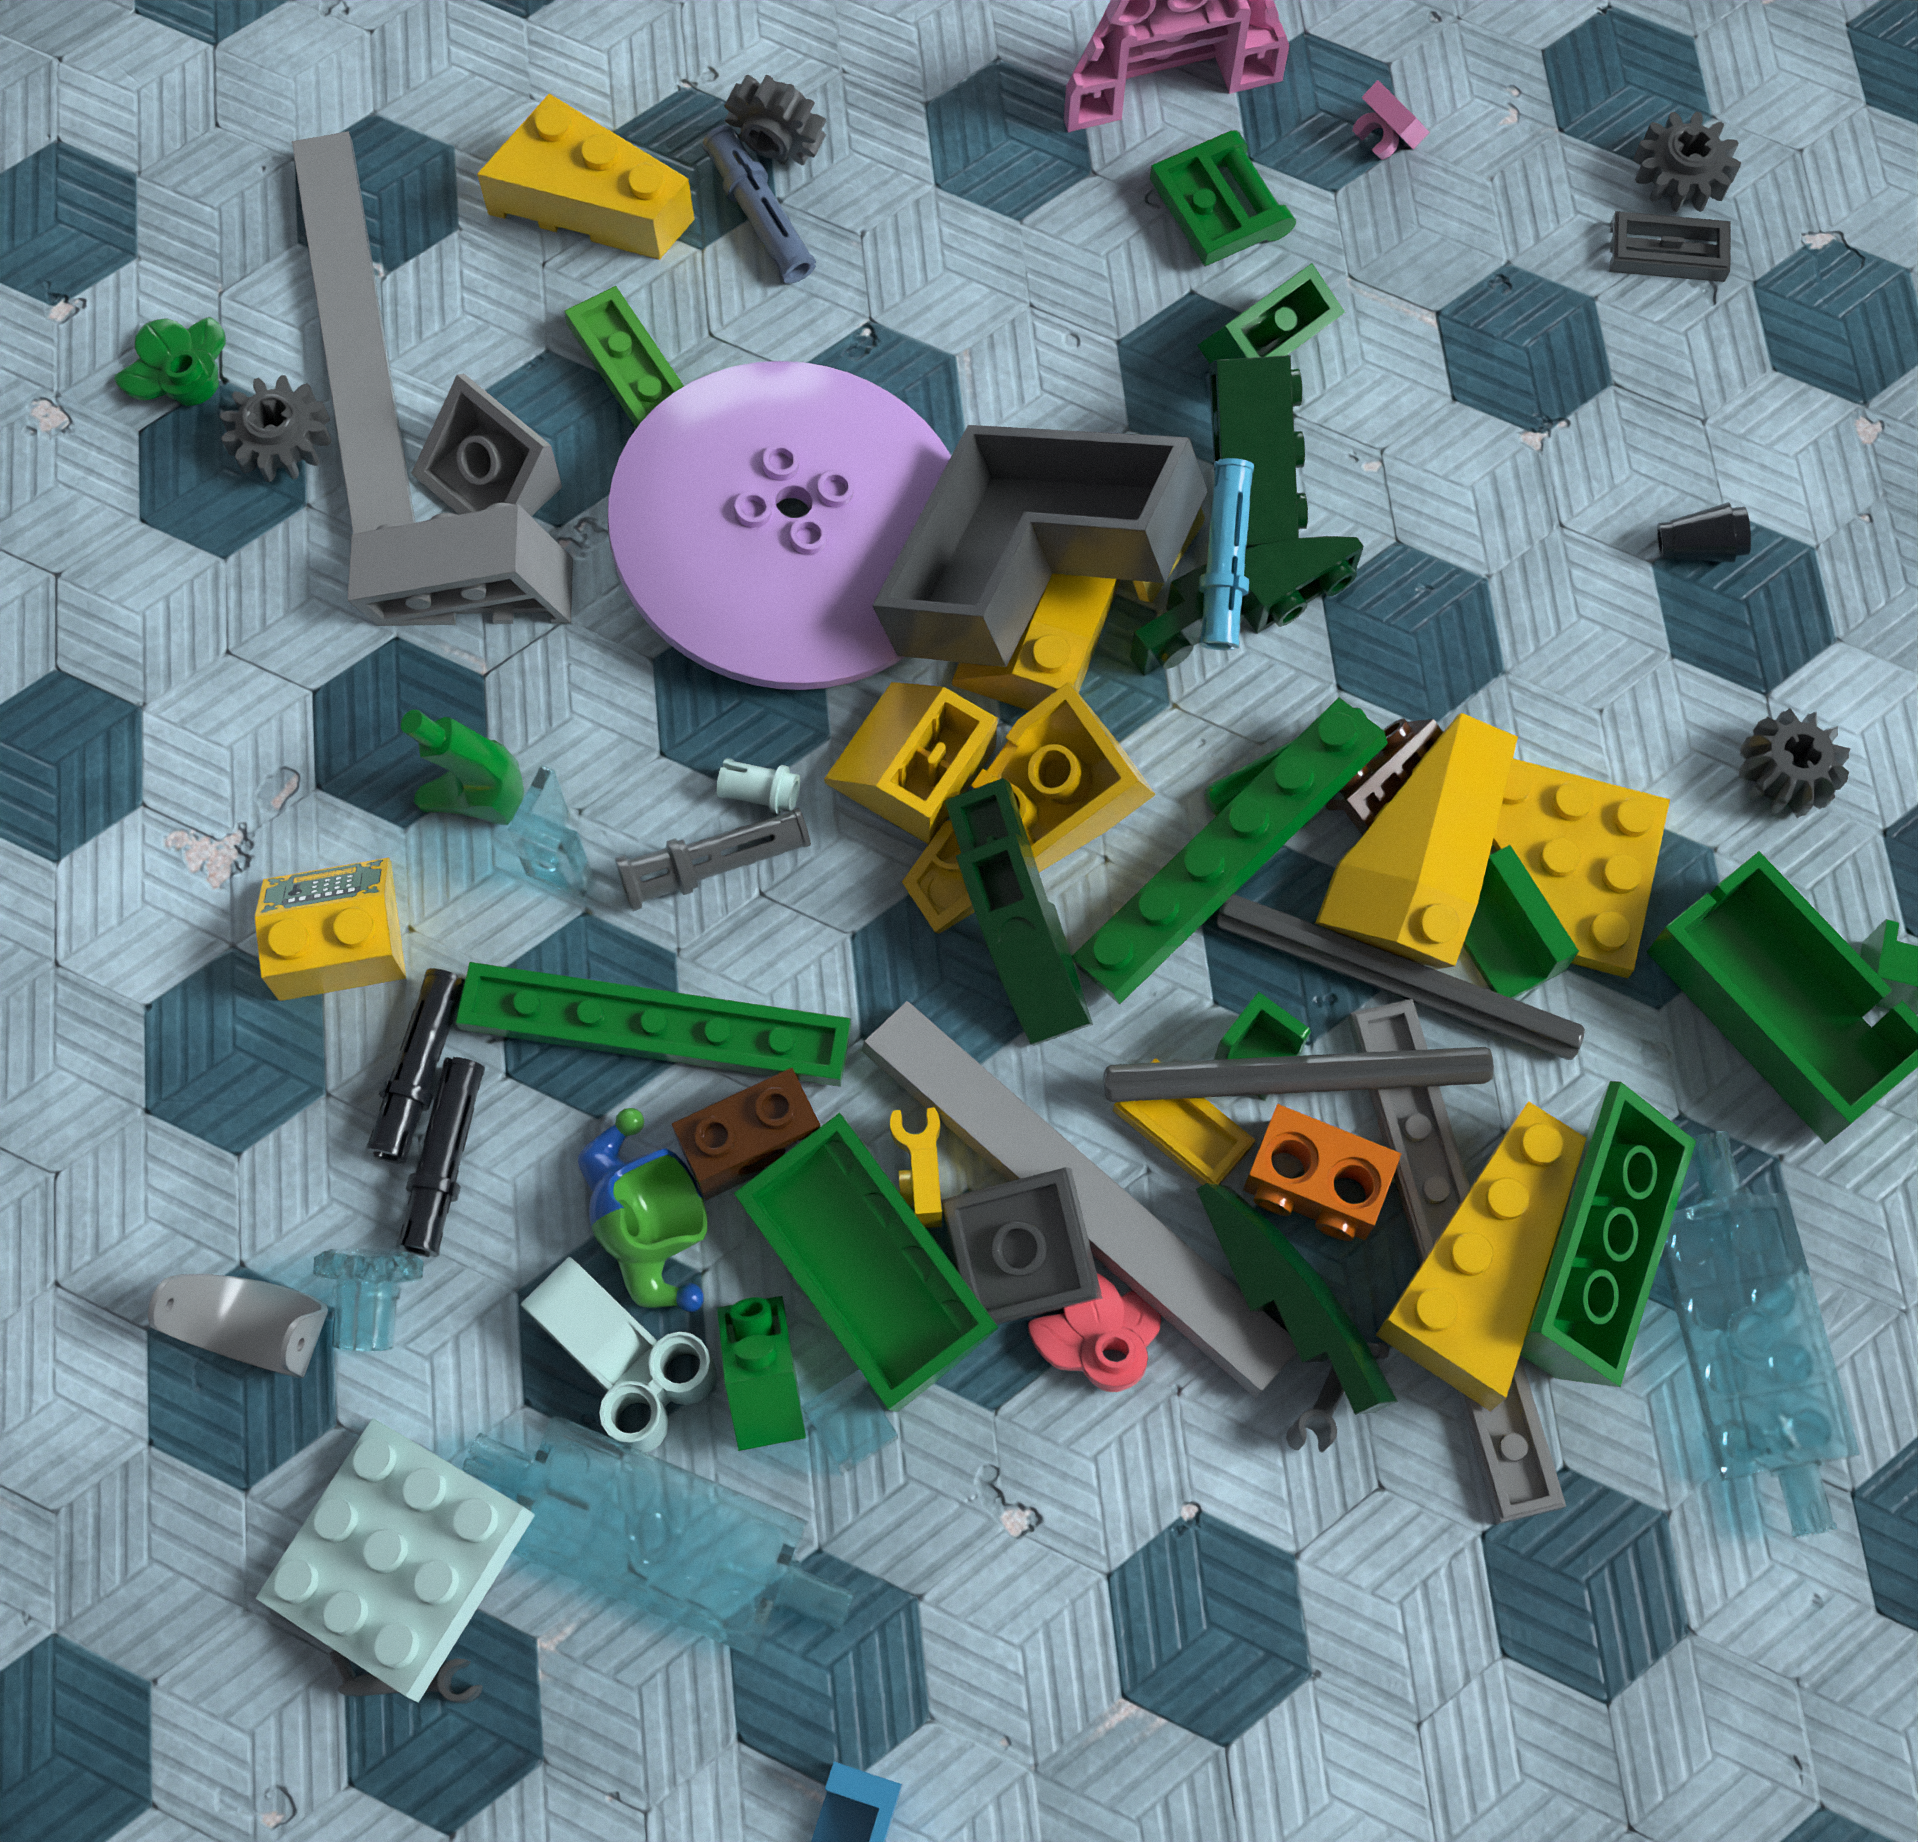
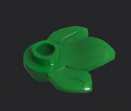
M212 317L196 322L188 330L177 321L168 318L149 321L140 328L135 336V350L140 358L119 371L114 376V380L124 393L138 400L146 401L167 395L182 405L194 406L201 404L211 398L218 388V366L215 360L226 344L225 332L221 325Z

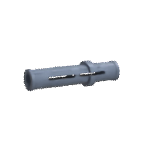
M723 125L713 129L703 139L704 145L702 147L724 179L722 186L727 197L733 202H738L757 236L781 272L783 280L786 283H796L805 279L814 271L816 260L809 253L790 222L789 217L767 185L768 174L763 165L751 159L738 138L734 127Z

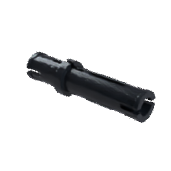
M429 968L424 974L420 994L401 1044L395 1068H393L390 1080H384L379 1091V1095L383 1100L374 1129L365 1147L366 1153L374 1154L373 1157L396 1164H405L422 1111H427L430 1108L433 1095L429 1092L433 1081L432 1078L437 1063L440 1060L465 984L463 978H458V975L452 972Z
M446 1057L443 1060V1068L439 1079L440 1083L430 1114L420 1161H418L416 1173H411L408 1177L406 1190L410 1192L408 1208L396 1247L409 1254L422 1257L439 1256L443 1229L451 1202H456L459 1197L461 1186L456 1183L459 1173L458 1169L462 1153L465 1149L477 1093L485 1072L483 1065L466 1058L453 1057L451 1059Z

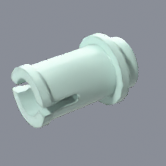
M729 758L723 761V767L720 768L717 780V797L768 806L770 813L779 815L782 810L792 811L794 809L800 789V776L790 773L788 766L780 765L777 770L735 762Z

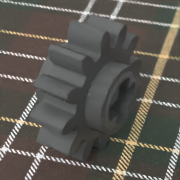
M746 75L741 84H735L724 104V107L729 111L725 122L733 127L741 128L738 134L740 141L745 142L759 156L775 159L785 165L789 156L801 166L805 165L808 157L814 158L826 137L825 132L822 131L826 119L818 114L810 113L815 102L811 99H806L801 92L795 89L794 85L774 81L770 75H765L761 84L752 76Z
M1696 111L1687 124L1682 123L1681 117L1676 112H1670L1665 127L1655 122L1649 125L1644 139L1638 145L1633 161L1641 165L1635 178L1636 183H1654L1650 194L1652 202L1661 199L1666 194L1672 198L1671 208L1674 212L1680 210L1685 200H1691L1693 207L1701 212L1704 210L1709 197L1717 201H1722L1725 198L1731 183L1739 171L1741 162L1732 158L1738 147V141L1734 139L1721 141L1719 139L1724 123L1717 122L1710 128L1701 125L1703 122L1701 112Z
M281 375L276 381L275 389L268 390L265 383L260 378H256L253 382L256 394L247 397L244 393L234 391L232 397L239 411L221 413L220 418L227 430V433L221 437L228 454L235 456L244 474L253 471L258 465L266 482H271L274 479L277 468H284L290 478L293 480L297 479L299 469L296 463L301 460L314 466L320 463L313 445L326 446L331 444V438L325 426L330 420L323 402L316 401L312 389L307 383L299 386L293 392L286 375Z

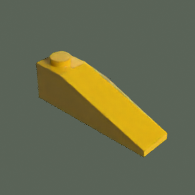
M1052 574L1007 667L959 662L952 679V686L1029 711L1067 682L1071 683L1079 693L1121 579Z
M1069 682L1016 721L1005 737L1008 739L1005 746L987 771L982 769L971 784L975 789L1001 778L1010 782L1039 873L1107 832L1156 795L1122 746ZM951 820L943 823L902 881V884L935 933L938 934L974 913L956 855L961 854Z
M1464 713L1458 714L1412 770V775L1402 788L1373 819L1375 821L1356 845L1350 848L1337 863L1315 924L1435 970L1455 966L1478 904L1518 736Z

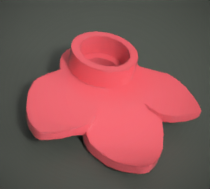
M1097 1273L1103 1299L1063 1308L1064 1313L1033 1319L1028 1323V1331L1035 1348L1055 1368L1067 1371H1083L1085 1376L1099 1389L1108 1392H1120L1137 1384L1145 1374L1148 1362L1146 1347L1159 1333L1161 1315L1134 1291H1130L1121 1297L1114 1284L1103 1275ZM1106 1350H1118L1124 1353L1126 1358L1119 1362H1113L1108 1360L1103 1355V1352Z

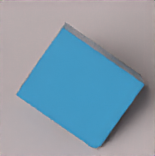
M833 1762L825 1787L827 1793L811 1842H886L903 1785Z

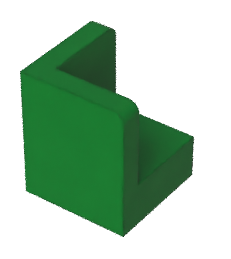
M1885 919L1862 942L1860 957L1892 989L1876 1006L1891 1010L1903 1000L1917 1015L1918 946L1897 941L1899 922Z
M1258 991L1220 1040L1214 1060L1300 1056L1311 1030ZM1270 1094L1257 1096L1265 1101Z

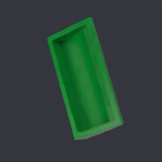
M838 1113L734 1192L736 1198L888 1410L899 1412L953 1369L999 1328L841 1113Z

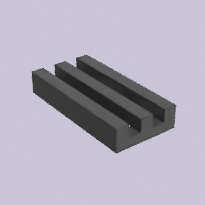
M1615 211L1610 222V232L1613 233L1610 241L1612 257L1609 272L1719 282L1726 281L1731 265V221ZM1627 234L1662 238L1661 240L1627 237ZM1685 239L1717 242V245L1685 242Z

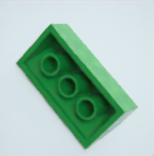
M1610 1081L1594 1110L1586 1135L1587 1139L1520 1355L1555 1379L1621 1387L1696 1140L1625 1084L1619 1081Z

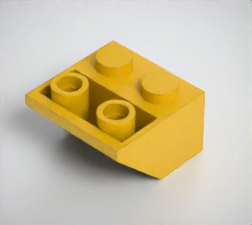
M891 682L824 778V782L929 844L943 823L949 818L945 800L965 793L995 750L997 717L942 686Z

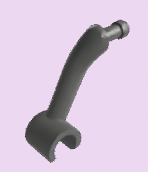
M1367 1343L1374 1357L1377 1359L1388 1357L1389 1346L1386 1343ZM1333 1365L1313 1409L1304 1412L1287 1431L1286 1440L1288 1445L1294 1450H1299L1305 1444L1307 1438L1306 1428L1312 1430L1317 1436L1318 1449L1321 1453L1337 1437V1426L1332 1416L1344 1394V1390Z
M335 1650L330 1652L329 1658L332 1664H335L343 1682L338 1687V1691L341 1694L368 1696L400 1693L371 1673L356 1677L348 1658ZM456 1658L448 1661L442 1666L441 1670H438L425 1692H440L443 1697L452 1702L467 1704L475 1701L480 1696L483 1686L475 1685L462 1694H455L451 1687V1679L454 1673L471 1663L469 1660Z

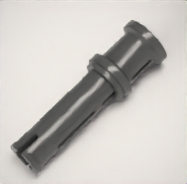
M796 808L792 812L741 826L687 845L683 839L677 841L674 838L666 841V848L633 859H628L625 855L615 857V861L632 912L642 909L644 901L678 890L683 895L693 893V889L698 888L699 880L739 867L748 866L800 847L811 846L803 815L800 809ZM768 835L771 837L770 841L724 856L721 855L722 850ZM708 856L707 861L693 865V859ZM665 868L668 870L664 875L645 881L640 880L644 875Z

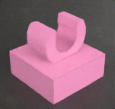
M1378 80L1361 97L1375 112L1361 116L1354 124L1352 130L1363 141L1372 130L1377 128L1383 129L1382 140L1372 149L1381 160L1387 159L1395 152L1399 143V136L1414 150L1430 133Z

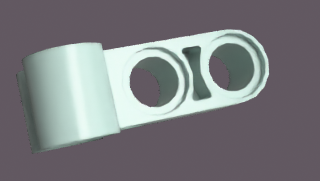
M568 1257L520 1304L607 1392L601 1402L599 1411L601 1425L614 1443L628 1453L642 1454L650 1452L661 1444L667 1435L669 1426L668 1414L664 1407L670 1401L682 1405L698 1403L707 1397L715 1386L717 1376L715 1363L701 1339L691 1333L679 1331L667 1334L657 1341L571 1257ZM689 1354L700 1359L699 1371L690 1381L679 1384L667 1379V1367L677 1356ZM634 1403L649 1405L652 1413L650 1421L645 1428L631 1434L619 1430V1416L627 1406Z

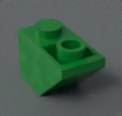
M783 1295L766 1299L750 1297L742 1299L734 1305L718 1307L724 1380L738 1451L805 1439L806 1433Z

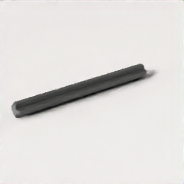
M1235 894L1220 908L1216 925L1221 930L1404 999H1413V1002L1566 1060H1573L1582 1045L1585 1028L1579 1023Z
M1469 1047L1116 1064L1106 1067L1103 1078L1106 1099L1111 1102L1485 1084L1493 1079L1494 1065L1489 1048Z

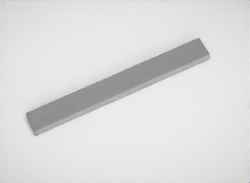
M349 131L292 141L353 534L376 530L378 526L386 523L403 525L415 523L353 142Z
M1413 999L1352 1012L1348 1018L1357 1053L1428 1050ZM1439 1086L1368 1089L1385 1147L1402 1153L1394 1173V1178L1419 1264L1421 1265L1470 1189ZM1521 1355L1516 1365L1507 1398L1491 1412L1457 1390L1496 1525L1561 1510L1566 1507Z
M908 1001L864 1041L862 1052L924 1107H935L940 1121L1009 1182L1064 1167L1071 1168L1092 1255L1253 1397L1257 1398L1297 1353L1290 1334L1264 1311H1250L1243 1293Z

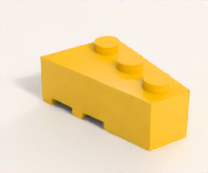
M550 93L477 173L488 215L503 219L506 218L507 214L538 221L539 228L556 233L559 227L590 235L591 242L659 260L695 220L688 178Z

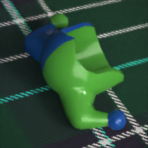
M635 1108L623 1109L616 1116L615 1124L587 1144L578 1155V1166L593 1193L589 1204L591 1230L599 1245L609 1255L617 1259L625 1286L631 1298L640 1307L661 1308L679 1306L686 1312H696L704 1302L702 1289L692 1283L684 1284L680 1288L666 1284L662 1278V1270L665 1261L669 1257L690 1248L705 1238L708 1229L703 1197L696 1180L686 1164L676 1153L666 1148L642 1155L626 1163L618 1158L624 1140L628 1136L641 1132L645 1123L644 1117L639 1110Z

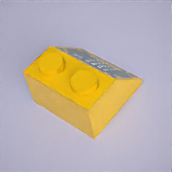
M389 857L263 879L255 912L261 978L279 1001L407 979L392 863Z

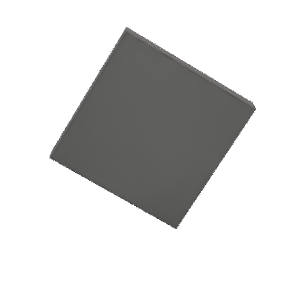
M1064 1167L941 1200L957 1271L997 1325L1103 1299L1071 1168Z

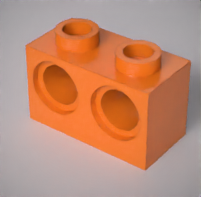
M1277 1104L1242 1191L1254 1195L1253 1201L1256 1205L1274 1214L1289 1216L1294 1211L1316 1220L1315 1227L1333 1238L1352 1241L1355 1236L1365 1240L1375 1226L1402 1153ZM1280 1153L1294 1155L1303 1164L1304 1175L1293 1179L1281 1176L1274 1169L1271 1158ZM1340 1178L1356 1180L1365 1191L1366 1201L1358 1204L1343 1201L1335 1192L1334 1181Z

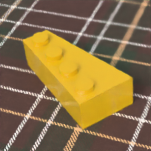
M1530 1101L1524 1106L1503 1136L1376 1333L1377 1337L1490 1412L1507 1398L1587 1139Z

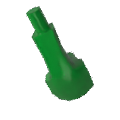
M410 710L403 716L401 730L419 743L420 757L449 770L439 778L419 787L414 796V803L426 813H450L474 817L499 825H508L522 808L525 793L518 761L503 744L496 740H489L449 717L433 721L419 710Z

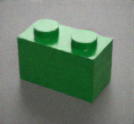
M1311 263L1197 346L1209 364L1221 359L1285 356L1346 312L1313 263Z

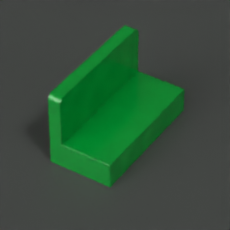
M1511 845L1489 855L1478 904L1463 947L1490 990L1514 999L1565 972L1579 950Z

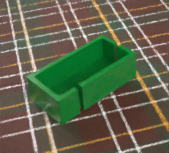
M1760 851L1722 880L1710 894L1706 893L1668 924L1646 951L1825 1144L1851 1125L1918 1067V1016L1901 1000L1872 1027L1863 1019L1892 989Z

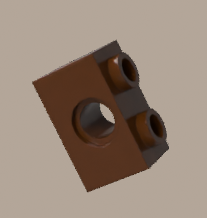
M789 1068L672 1123L678 1144L705 1201L753 1179L821 1127L793 1068Z

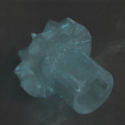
M369 1248L329 1249L315 1256L313 1275L337 1280L332 1288V1295L335 1297L332 1346L338 1349L353 1351L392 1350L394 1348L397 1299L401 1298V1287L398 1286V1282L422 1280L424 1261L408 1252L373 1250Z

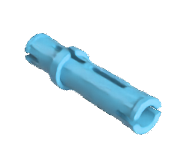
M1237 458L1219 459V462H1214V488L1206 574L1201 575L1199 580V591L1204 593L1199 646L1212 650L1226 651L1239 648L1242 596L1247 595L1249 591V579L1244 576L1254 464Z

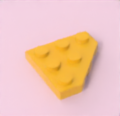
M1513 758L1492 844L1497 851L1511 845L1578 948L1579 952L1571 962L1572 964L1629 978L1635 968L1670 799Z

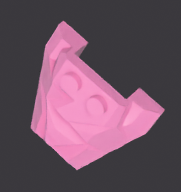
M1111 0L1066 85L1064 123L1067 132L1122 120L1126 79L1207 59L1216 58L1229 94L1283 81L1289 43L1279 21V14L1274 0Z

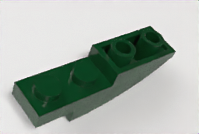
M1319 536L1288 539L1246 549L1244 576L1249 579V591L1247 595L1242 596L1240 623L1245 617L1257 634L1274 623L1282 627L1298 618L1307 608L1308 602L1321 594L1326 593L1330 597L1340 593L1357 576L1356 569L1364 547L1357 537ZM1207 564L1173 580L1169 589L1166 606L1167 612L1134 631L1130 658L1143 676L1160 666L1165 670L1175 667L1184 661L1193 651V646L1199 643L1204 607V593L1199 591V580L1201 575L1206 574Z
M1001 778L945 800L961 854L956 855L968 895L1000 979L1030 1045L1035 1046L1093 1025L1056 907L1047 899L1010 782Z

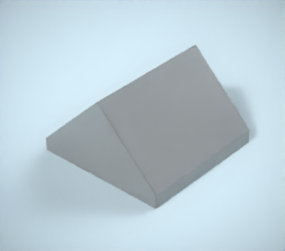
M456 375L411 474L458 514L486 510L488 506L496 503L519 504L530 516H533L562 488L551 445L467 375Z

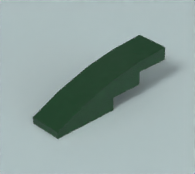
M1206 1183L1197 1188L1196 1191L1250 1311L1272 1312L1278 1309L1302 1362H1323L1330 1359L1355 1415L1375 1413L1398 1402L1362 1334L1325 1281L1279 1229L1231 1187Z

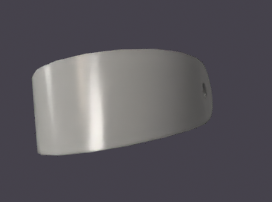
M179 1274L165 1278L157 1286L149 1303L148 1322L153 1329L210 1352L279 1374L304 1378L328 1313L327 1304L314 1296L264 1281L214 1274Z

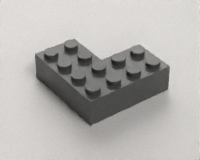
M968 425L872 605L897 656L1007 667L1052 574L1165 583L1208 492L1190 438Z

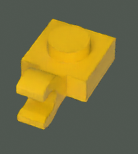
M935 1107L927 1108L926 1129L920 1134H910L902 1126L901 1110H893L890 1117L891 1137L900 1149L909 1154L911 1159V1170H898L900 1194L911 1209H914L916 1216L925 1228L942 1227L936 1147L940 1133L938 1112Z

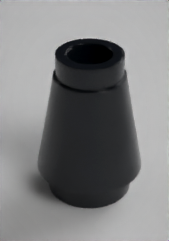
M1727 502L1672 519L1670 522L1658 523L1657 539L1661 559L1673 558L1734 563L1736 556L1749 555L1751 551V529L1746 507L1732 508L1731 504Z

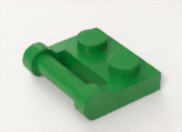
M1237 130L1223 133L1151 165L1150 181L1205 267L1264 240H1279L1290 233L1296 225V219L1286 205L1278 204L1247 156L1248 145ZM1217 165L1228 168L1257 215L1249 218L1220 173Z

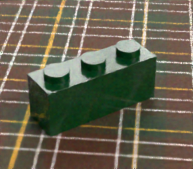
M1291 355L1215 360L1209 364L1214 462H1219V459L1237 458L1254 464L1250 491L1247 545H1260L1299 538V529H1306L1308 524L1306 494L1304 492L1297 493L1296 468H1303L1305 464L1303 432L1294 431L1293 407L1301 406L1302 378L1300 370L1291 369Z

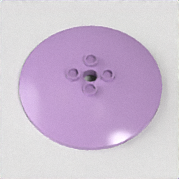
M789 361L756 362L713 372L692 381L657 405L639 424L619 457L612 477L608 499V534L616 571L635 608L650 627L687 658L711 671L752 685L793 690L828 688L870 677L905 658L904 656H897L872 605L951 455L926 421L908 405L890 392L851 373L822 365ZM797 498L803 501L810 511L803 517L790 518L783 515L776 505L783 499Z

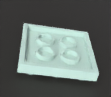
M372 1418L256 1596V1599L404 1696L419 1703L535 1514Z

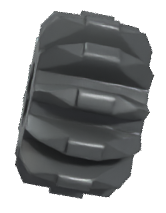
M1791 708L1781 712L1776 720L1767 716L1755 726L1753 736L1747 737L1741 745L1739 755L1745 761L1739 768L1738 778L1756 782L1750 790V800L1759 799L1764 795L1771 799V815L1780 813L1786 804H1788L1797 818L1807 815L1813 806L1818 809L1825 808L1835 798V790H1840L1848 780L1849 771L1843 765L1849 759L1851 748L1832 743L1838 736V726L1827 728L1823 731L1817 727V712L1807 714L1802 722L1799 721Z

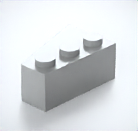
M496 503L488 506L486 510L459 515L441 513L433 516L431 520L404 525L386 523L378 526L376 530L355 533L351 536L348 602L378 626L456 625V614L493 613L494 624H513L514 613L544 612L551 613V623H571L573 557L519 504Z

